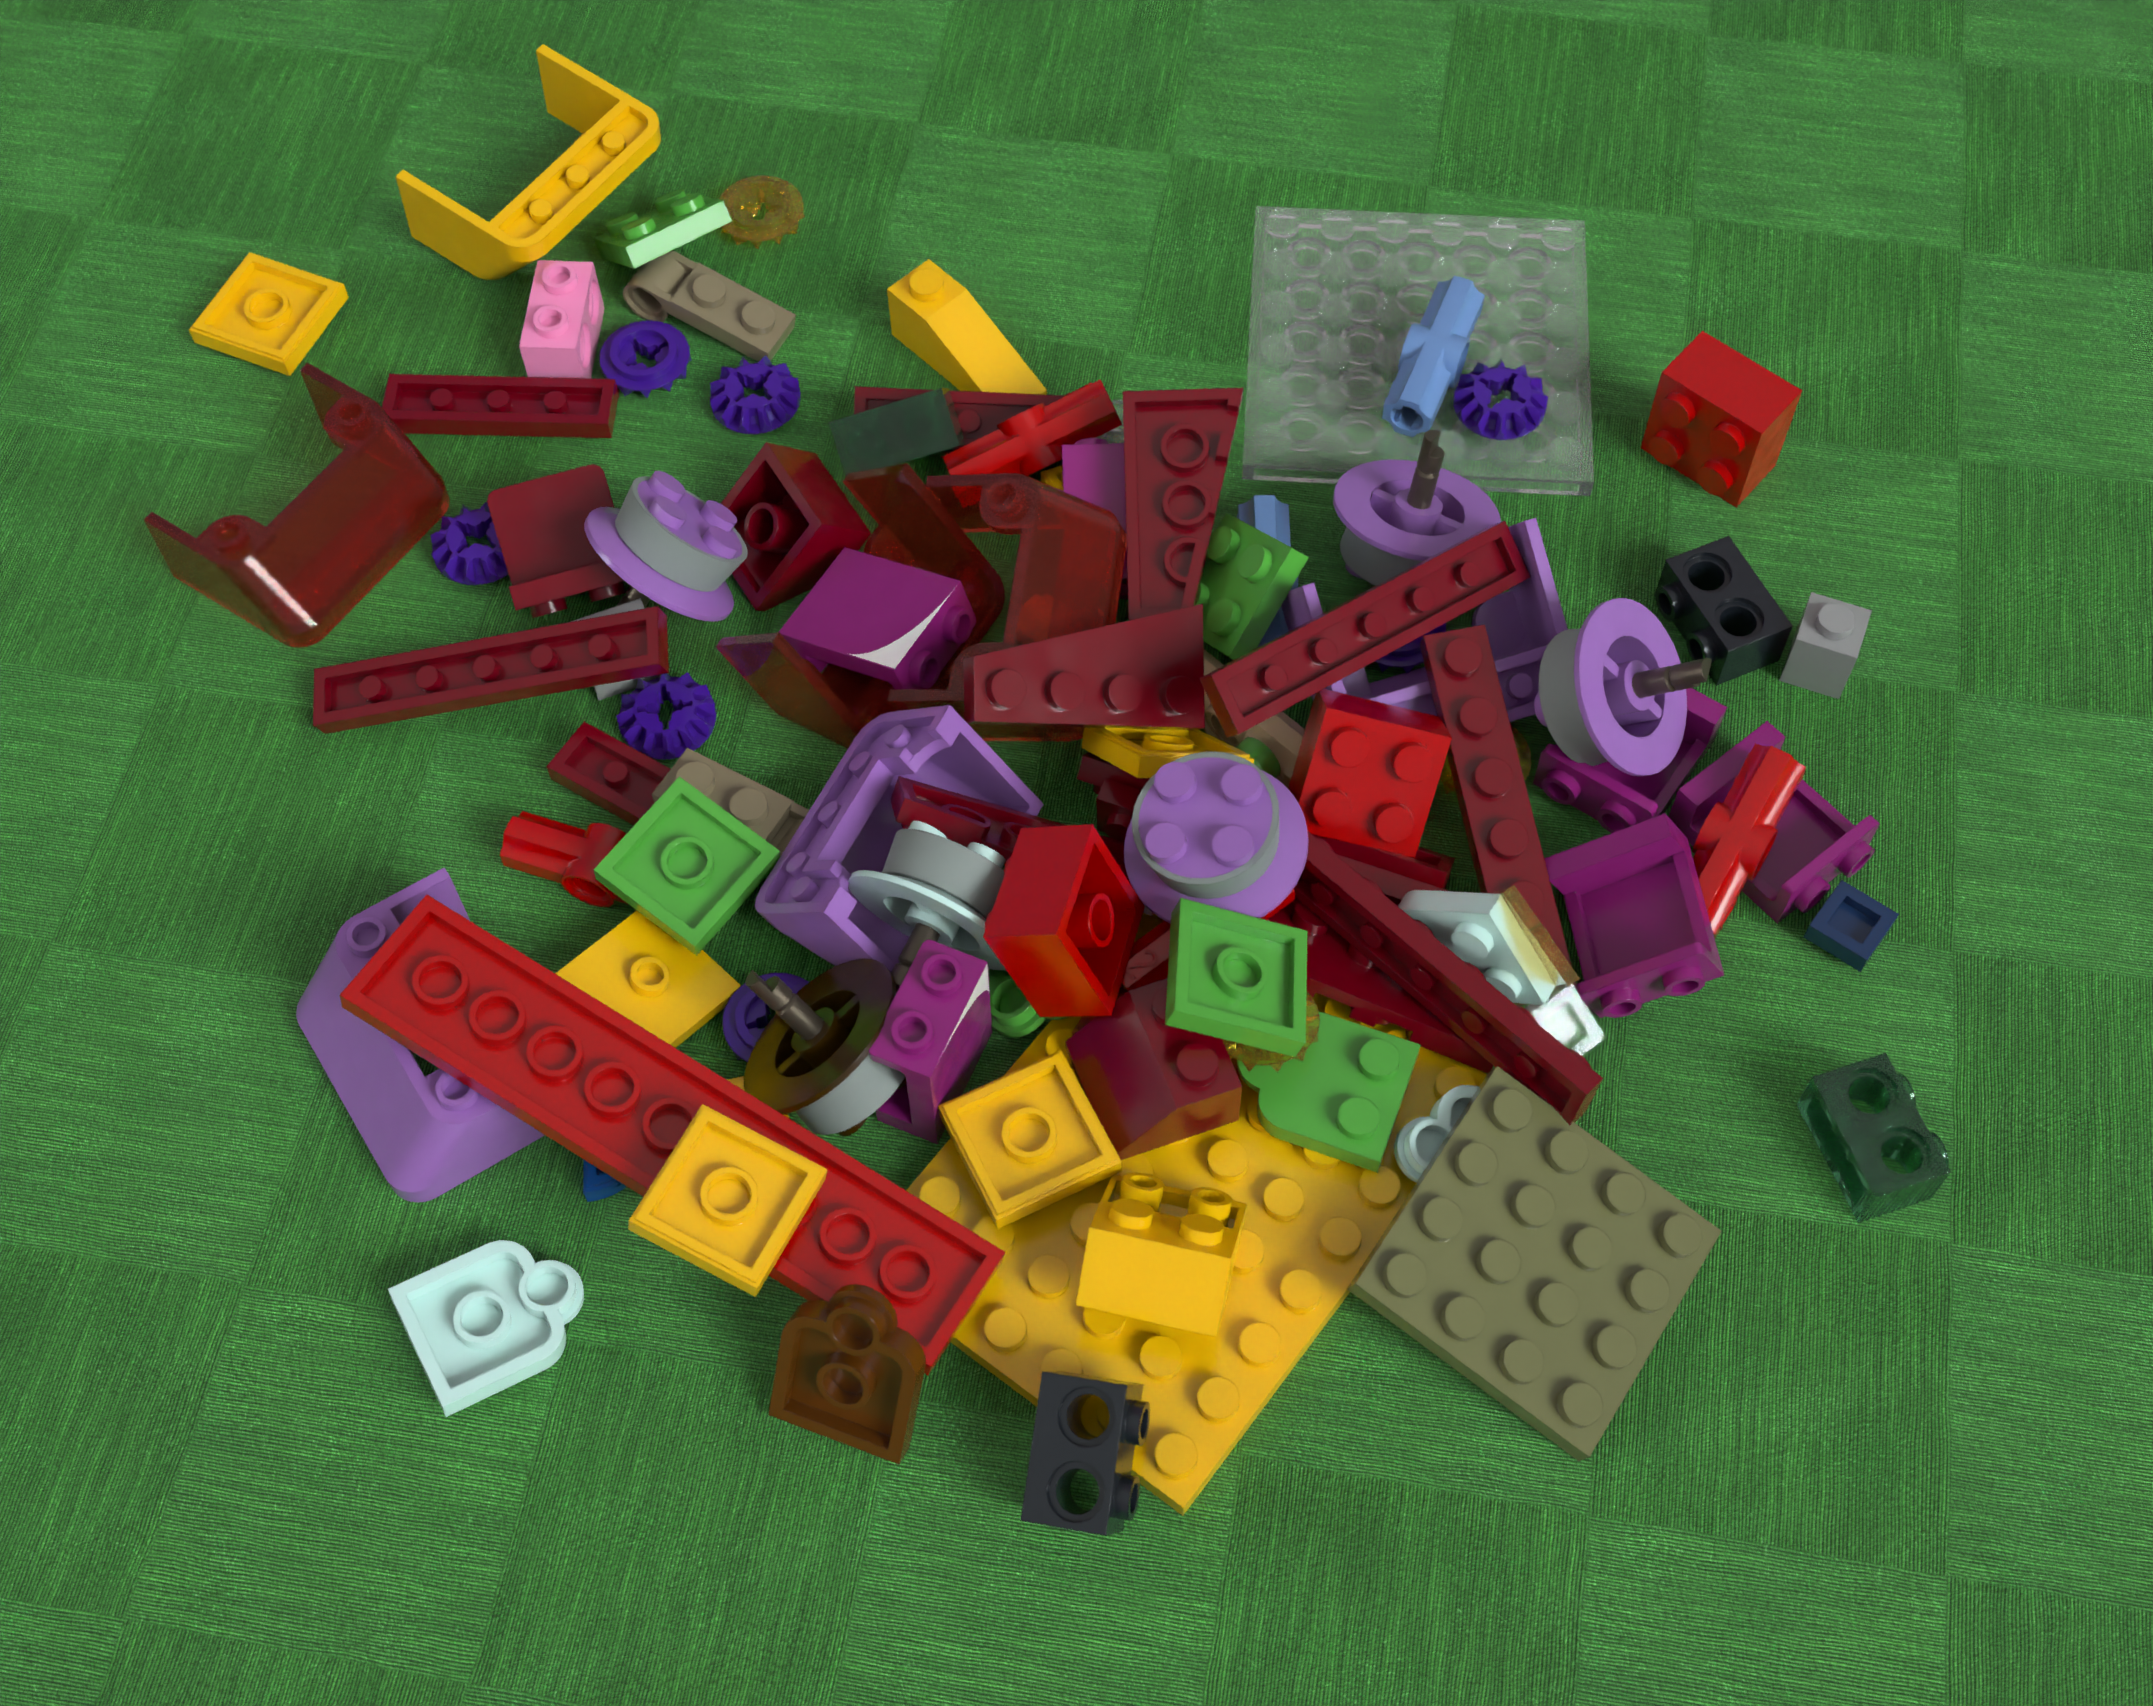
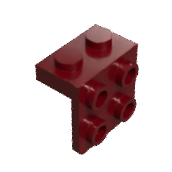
M590 464L495 489L490 492L487 497V504L512 586H509L515 610L529 607L532 618L568 609L565 600L567 596L588 591L591 602L626 593L624 580L597 554L590 544L584 529L585 519L593 509L599 507L615 508L605 473L600 466Z

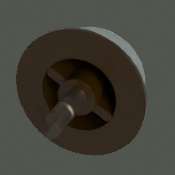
M864 958L839 964L814 978L796 994L778 976H773L764 981L753 970L749 973L745 984L772 1010L776 1011V1014L760 1035L750 1054L744 1075V1091L781 1114L795 1111L808 1129L814 1133L822 1135L838 1133L840 1136L846 1137L860 1129L867 1117L880 1108L896 1089L907 1084L904 1073L871 1060L869 1055V1049L879 1037L884 1026L887 1011L896 996L894 976L883 963L874 959Z

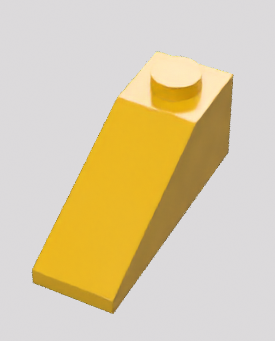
M930 259L887 288L892 335L957 389L973 392L1047 395V389L970 292Z

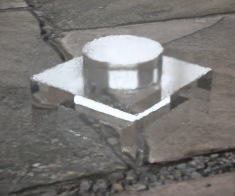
M1565 981L1558 983L1545 1006L1529 1004L1525 1007L1535 1017L1541 1027L1565 1047L1581 1055H1584L1606 1039L1603 1031L1572 983Z

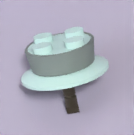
M912 821L908 829H901L896 832L882 872L859 870L852 873L848 880L850 883L848 887L855 898L881 920L909 936L898 958L899 963L895 964L891 971L896 982V994L925 940H933L988 962V969L1006 970L983 938L987 915L993 909L1004 878V870L1002 868L1006 860L997 851L976 842H971L968 847H965L947 839L941 831L929 824Z

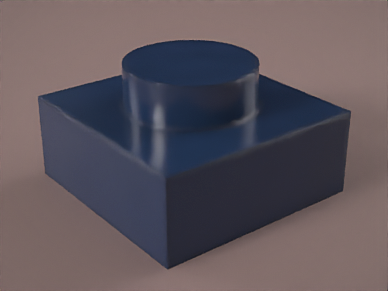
M1841 880L1808 926L1803 938L1861 972L1892 928L1899 914Z

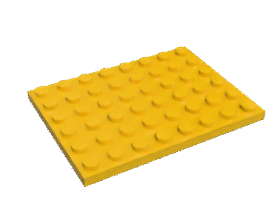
M1143 913L1134 942L1164 920L1154 913L1152 916ZM1315 993L1312 1002L1306 1000V1011L1323 1012L1407 1040L1405 1028L1393 1023L1386 1025L1375 1024L1372 1027L1349 1018L1350 1006L1319 993ZM1074 1016L1062 1020H1051L1005 1075L1061 1050L1077 1078L1065 1047V1041L1096 1016ZM1222 1039L1242 1085L1239 1121L1121 1160L1122 1172L1116 1174L1124 1176L1127 1173L1133 1172L1146 1173L1159 1178L1166 1186L1188 1191L1200 1187L1214 1188L1226 1192L1234 1201L1247 1203L1226 1304L1216 1337L1076 1305L1089 1226L1111 1177L997 1229L950 1138L906 1191L1005 1252L1002 1263L950 1342L1036 1407L1042 1371H1064L1144 1384L1141 1401H1146L1150 1404V1422L1143 1446L1135 1445L1131 1475L1138 1476L1143 1487L1183 1516L1348 1296L1350 1291L1347 1288L1415 1186L1416 1182L1409 1179L1401 1171L1395 1159L1394 1144L1399 1131L1416 1118L1429 1117L1433 1105L1452 1088L1461 1085L1480 1086L1487 1074L1420 1047L1412 1076L1377 1173L1270 1135L1262 1127L1258 1119L1257 1103L1259 1093L1247 1086L1238 1073L1237 1054L1241 1044ZM1092 1395L1085 1401L1082 1407L1081 1420L1085 1429L1093 1436L1098 1437L1106 1430L1110 1415L1106 1403L1100 1397Z

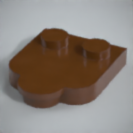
M851 1284L843 1286L834 1293L829 1302L810 1300L802 1303L784 1326L781 1333L768 1415L899 1465L911 1443L926 1367L924 1351L911 1334L897 1327L898 1319L896 1312L885 1296L865 1285Z

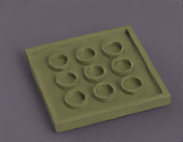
M1497 1066L1486 1075L1347 1290L1577 1461H1581L1591 1456L1722 1231L1573 1122L1569 1125L1554 1107Z

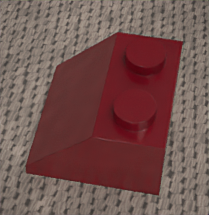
M766 442L721 502L722 505L736 516L737 523L734 528L744 540L748 551L747 558L732 575L756 611L765 612L812 589L844 547L858 551L871 535L865 523L816 453Z
M1168 978L1127 991L1116 1000L1111 1016H1096L1065 1041L1067 1053L1081 1088L1121 1160L1239 1121L1242 1085L1223 1040L1165 1025Z

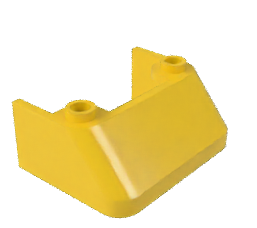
M544 44L536 50L547 113L583 134L490 222L405 170H402L395 176L411 236L481 279L496 280L504 278L546 255L659 147L661 142L659 119L651 107Z

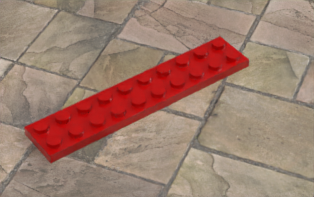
M426 895L340 994L342 1008L643 1197L702 1104L826 1168L827 1175L824 1183L769 1276L808 1301L824 1300L829 1302L838 1289L851 1284L865 1285L880 1292L889 1300L896 1312L898 1319L897 1327L911 1334L921 1345L926 1358L924 1374L927 1376L1003 1261L1005 1252L429 895Z

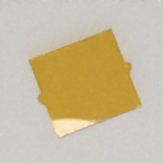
M1512 885L1495 892L1494 894H1501L1555 986L1569 987L1579 980V976L1516 887Z

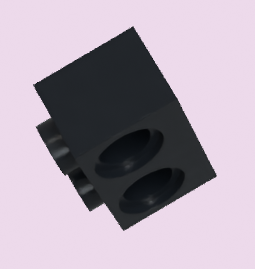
M1729 536L1665 560L1655 592L1657 607L1666 620L1672 621L1686 641L1687 650L1693 661L1704 658L1712 660L1709 676L1716 686L1780 660L1793 626Z
M1042 1371L1020 1521L1108 1536L1122 1532L1125 1520H1133L1140 1493L1139 1477L1131 1475L1135 1445L1143 1446L1150 1422L1149 1402L1141 1401L1144 1384L1064 1371ZM1092 1395L1100 1397L1106 1403L1110 1415L1106 1430L1098 1437L1090 1434L1083 1426L1081 1420L1082 1407L1085 1401ZM1081 1469L1092 1474L1099 1487L1098 1500L1090 1511L1080 1508L1074 1502L1071 1495L1072 1479Z

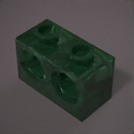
M939 388L829 422L846 480L966 445L949 388Z
M1886 1053L1813 1076L1797 1103V1107L1858 1223L1933 1198L1951 1173L1948 1167V1154L1940 1137L1936 1133L1928 1131L1916 1109V1098L1909 1080L1902 1073L1896 1072ZM1850 1099L1864 1101L1873 1109L1875 1114L1860 1111L1852 1104ZM1881 1157L1898 1161L1905 1168L1907 1174L1892 1171L1885 1165Z

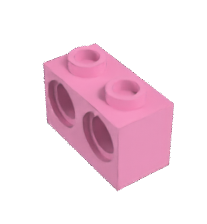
M537 260L519 344L528 377H592L605 310L593 262Z

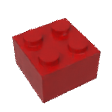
M1701 331L1662 371L1640 448L1651 454L1661 464L1668 465L1693 480L1706 492L1720 497L1737 508L1776 466L1802 390L1706 332Z
M1327 689L1320 690L1314 697L1288 787L1302 809L1308 831L1314 835L1415 858L1452 736L1439 716Z
M1093 824L1021 828L1012 855L1006 861L1004 878L992 911L987 915L983 938L1039 1017L1111 1016L1145 906Z

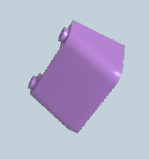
M951 705L888 712L879 715L863 727L854 738L759 890L755 900L757 912L775 929L834 966L851 960L865 958L877 960L892 971L895 964L899 963L898 958L909 939V936L893 928L869 911L855 898L848 887L850 884L848 880L855 871H883L895 834L898 830L903 829L901 823L895 820L890 800L898 776L1034 816L1038 815L1043 806L1040 799Z

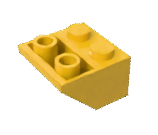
M1133 1172L1127 1173L1124 1176H1111L1089 1226L1076 1305L1216 1337L1226 1304L1247 1203L1234 1201L1226 1192L1214 1188L1200 1187L1188 1191L1166 1186L1159 1178L1146 1173Z

